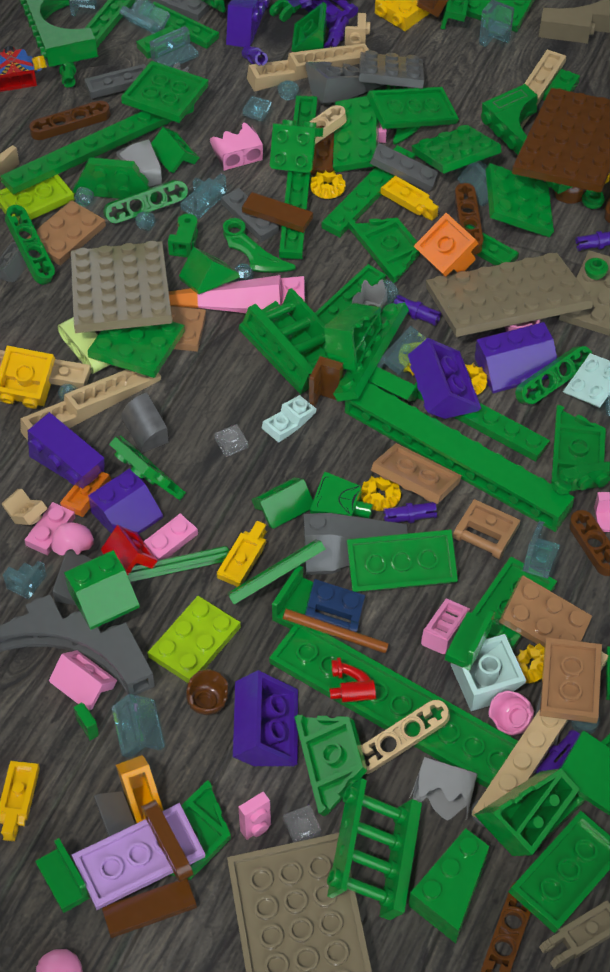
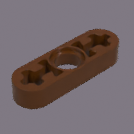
M585 510L575 511L571 515L570 531L597 572L603 576H610V565L608 564L610 563L609 539L591 513ZM589 539H597L602 545L592 547L587 541Z
M153 800L141 806L144 817L177 880L181 882L193 876L192 868L157 801Z

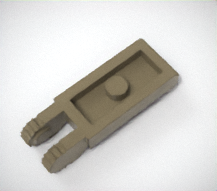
M607 900L560 928L557 934L539 946L543 953L550 952L561 942L567 947L568 950L557 955L550 962L554 969L565 965L572 958L580 957L610 938V903Z

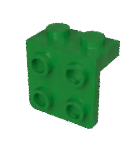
M285 119L282 120V123H273L270 167L278 170L310 173L313 169L315 137H323L324 128L316 127L317 123L303 122V126L295 125V120Z

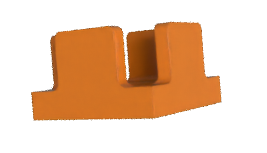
M445 213L414 247L437 271L446 277L453 269L457 273L465 271L476 260L471 251L479 243L450 215Z

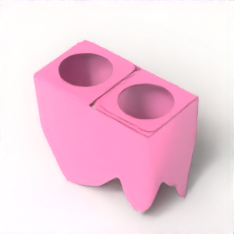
M246 123L242 124V129L238 135L225 131L223 139L218 137L210 138L211 146L224 171L263 160V144L254 128H251Z

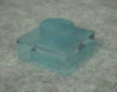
M251 96L243 108V116L263 121L271 109V101Z

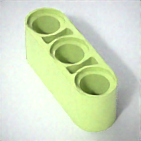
M74 317L58 325V331L64 342L83 364L91 365L92 374L111 365L88 358V349L98 336L95 331L75 333Z

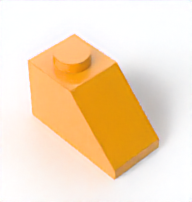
M141 755L117 764L116 768L136 824L145 820L141 806L153 800L157 801L163 811L149 764L144 756Z

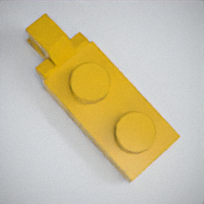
M394 176L381 187L382 195L417 215L422 214L425 218L432 221L438 216L439 207L429 198L430 195L401 178Z
M256 521L250 533L247 531L240 533L217 571L218 579L236 587L244 583L265 548L266 524Z
M10 761L0 800V824H3L1 831L3 840L15 841L18 826H25L26 820H28L40 770L39 764Z

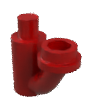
M340 657L337 660H331L333 677L342 678L343 673L357 681L340 683L338 688H329L330 700L341 699L342 703L376 699L374 680H371L365 672L342 663Z

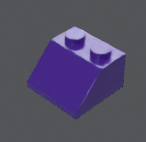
M130 468L88 495L91 513L110 533L119 525L137 532L139 535L163 518V514L146 484Z

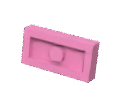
M52 502L42 518L25 538L26 546L48 556L52 550V538L56 529L61 524L72 523L75 519L74 511Z
M179 514L147 538L144 543L157 560L166 559L197 536L198 529L182 514Z
M261 792L238 807L240 831L246 840L253 836L258 837L264 834L271 825L270 800L264 792Z

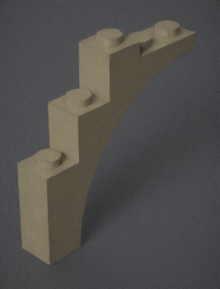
M601 0L576 8H543L539 37L588 44L589 35H593L594 31L610 33V0Z

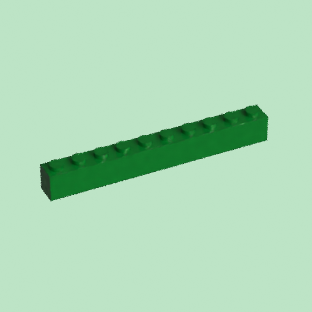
M367 382L358 399L345 400V413L409 450L462 475V480L554 532L558 530L572 511L574 496L558 494L552 488V484L544 478L532 474L521 465L514 464L505 459L501 454L495 453L484 447L481 443L462 435L458 430L451 429L442 424L438 419L432 418L421 412L418 408L406 404L395 395H390L379 389L375 384Z

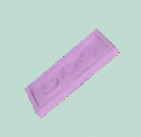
M180 803L162 811L189 864L204 858L205 852ZM146 819L72 854V858L86 884L96 910L173 873Z

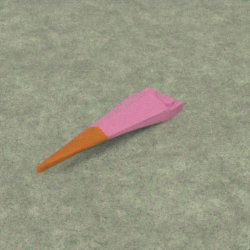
M278 275L225 283L199 295L191 288L169 291L170 306L246 313L248 307L253 304H257L261 310L274 301H277L281 306L290 288H293L305 302L304 276L281 278Z

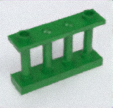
M290 288L281 306L267 312H263L257 304L249 306L243 324L303 390L309 387V377L318 359L309 363L301 353L318 345L325 351V324L293 288ZM286 313H290L296 320V322L281 329L277 328L271 321ZM302 329L312 337L295 346L286 338Z
M361 778L348 786L343 795L345 805L333 868L327 878V884L329 885L327 897L334 898L347 889L379 901L381 905L379 917L391 920L405 912L422 803L411 799L397 808L364 795L367 780ZM362 807L392 818L395 823L393 835L360 822ZM357 833L388 845L390 849L389 861H384L354 849ZM352 861L384 873L386 877L384 889L382 890L349 877Z

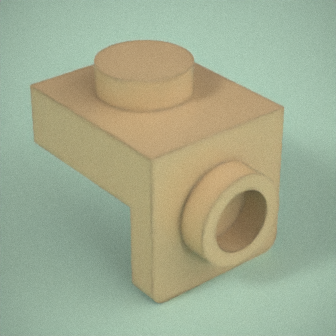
M358 13V27H345V45L365 43L366 35H370V22H366V13Z
M17 489L2 502L3 508L15 524L33 525L42 518L41 514L48 509L42 501L30 500L23 489Z

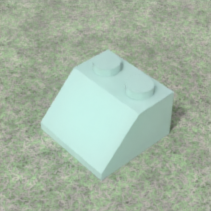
M505 634L485 640L471 671L451 663L470 711L488 707L498 693L507 690L514 692L526 683L525 676Z

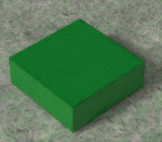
M81 702L74 706L76 720L88 739L91 741L98 737L97 723L85 704Z

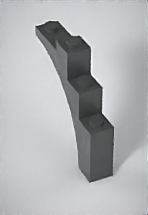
M51 595L36 598L31 603L26 604V615L17 616L9 622L0 625V652L22 647H53L69 651L78 650L112 674L120 682L130 698L155 687L153 673L126 622L121 625L111 626L102 633H100L98 627L90 630L80 611L73 612L68 617L62 619Z

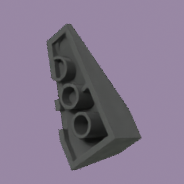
M306 62L305 64L312 95L317 96L319 102L325 105L350 99L385 85L359 82V68L350 64L343 63V67L331 66V62Z
M334 513L304 514V545L306 546L317 539L325 547L324 551L305 562L306 575L333 574L341 571V568L349 566L347 539L408 534L407 524Z

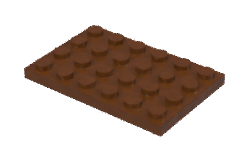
M551 88L512 167V174L601 193L610 172V99Z

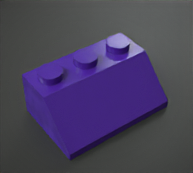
M544 322L477 339L475 360L478 366L482 367L484 373L487 374V384L492 394L516 388L520 383L557 359L554 340ZM545 374L542 380L549 379V377Z
M427 338L408 354L411 364L410 368L415 375L418 383L417 388L422 394L424 407L429 414L446 419L477 412L481 409L460 351Z
M259 670L235 681L233 758L252 766L297 765L298 729L294 716L298 715V689Z

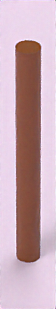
M289 609L284 611L282 618L284 620L382 653L387 651L388 643Z

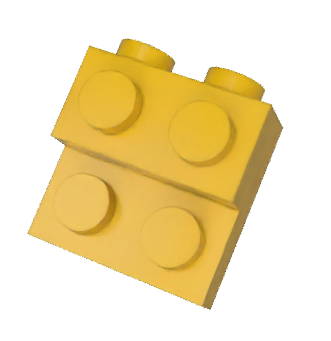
M375 0V14L403 31L408 30L430 14L417 7V0Z
M7 346L0 366V401L6 404H13L14 401L23 402L22 404L25 407L36 409L37 405L44 406L51 385L49 378L55 362L54 355Z

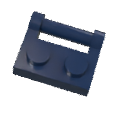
M314 579L304 615L357 632L365 595ZM315 609L348 619L349 622L315 612Z

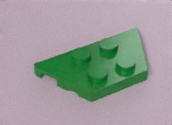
M89 157L72 192L74 195L121 199L150 187L148 186V179L140 172L139 167L134 161ZM153 192L150 197L151 202H157L158 193Z
M398 218L369 219V223H355V219L348 221L350 231L392 283L397 282L421 254L414 247L417 240Z
M557 405L555 415L551 473L552 485L555 481L561 479L559 474L562 469L571 468L576 465L604 462L606 428L589 422L587 418L579 414L576 417L565 412V407Z
M116 436L109 445L116 450L114 455L123 463H128L132 467L131 471L137 476L146 479L152 485L156 483L178 500H181L186 494L181 487L123 436Z
M296 715L294 717L318 813L326 816L343 798L346 788L360 780L368 771L355 722L350 717L337 716L335 718L317 716V718Z
M208 780L181 805L205 852L204 858L190 864L193 876L187 878L188 880H191L231 840V834L223 819L222 811L214 796L211 783Z

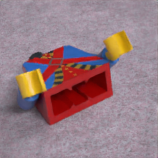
M12 46L5 47L3 52H0V92L37 86L35 73L47 67L44 56L33 58L28 56L24 49L15 50Z

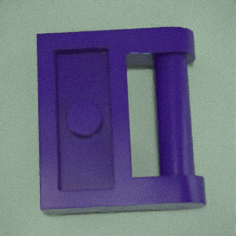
M312 0L313 4L304 8L310 13L321 3L325 2L327 4L326 27L329 29L334 26L337 16L343 15L342 22L345 16L349 20L358 12V7L353 3H348L346 0H333L344 11L338 9L330 0L320 2L319 0Z

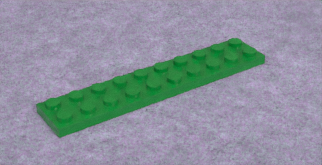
M295 623L269 657L270 664L329 698V688H338L340 683L357 681L343 673L342 678L333 677L331 660H337L340 657L342 663L362 670L371 680H374L376 699L342 703L341 699L332 700L385 730L432 700L444 702L450 713L448 723L415 744L414 747L442 763L476 773L475 782L488 788L518 743L516 739L326 633ZM433 708L431 710L432 715L426 720L423 714L419 716L426 729L431 727L427 722L434 717L437 720L442 718L441 712L444 711L443 709L438 711L436 708ZM410 722L405 727V733L410 737L417 736L421 727L416 722Z

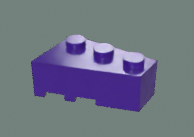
M270 0L230 1L228 4L226 45L249 47L252 45Z
M50 412L27 430L29 457L65 478L71 484H76L79 488L83 489L96 479L101 472H104V457Z

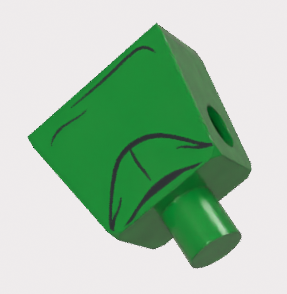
M324 472L313 500L310 514L334 513L370 519L373 504L361 501L362 488L360 485Z

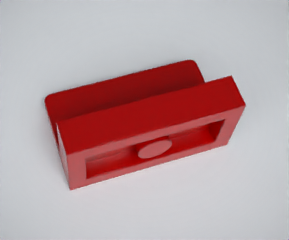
M119 525L115 527L101 548L103 554L114 550L127 576L136 563L152 569L158 561L137 532Z

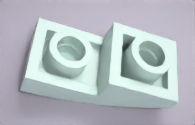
M299 395L282 404L281 412L264 420L262 429L277 442H280L304 425L316 413V408Z

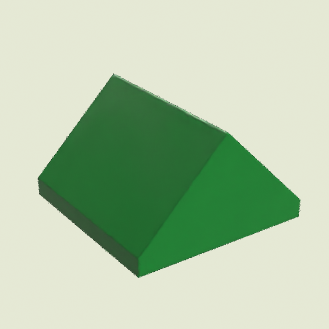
M325 2L295 23L292 52L324 48L327 4Z
M193 247L179 274V278L199 295L240 278V275L221 259Z

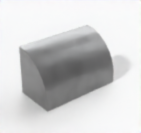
M147 392L137 396L125 406L122 412V419L141 453L169 443L167 427Z

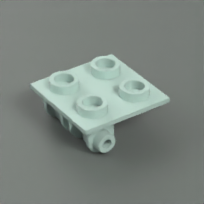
M590 353L563 393L601 407L610 394V361Z

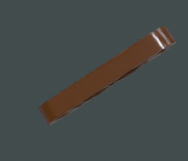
M95 101L33 120L29 125L31 137L35 140H44L106 121L110 118L109 104L105 101ZM81 115H82V116H85V118H83V119H76V118H75V117L81 116ZM57 122H65L63 125H55Z
M461 183L455 188L454 198L458 224L479 243L471 251L473 255H476L482 251L483 234L476 191L471 184ZM463 193H465L468 196L467 199H464ZM470 208L473 211L470 213L463 212L462 209ZM467 224H472L476 228L467 229L464 226Z
M509 892L481 972H492L495 963L501 965L499 972H511L531 912L523 905L521 909L515 907L517 899ZM514 915L520 919L521 926L517 929H510L506 926L504 919L507 916ZM505 942L510 945L512 953L505 957L500 956L495 951V945Z

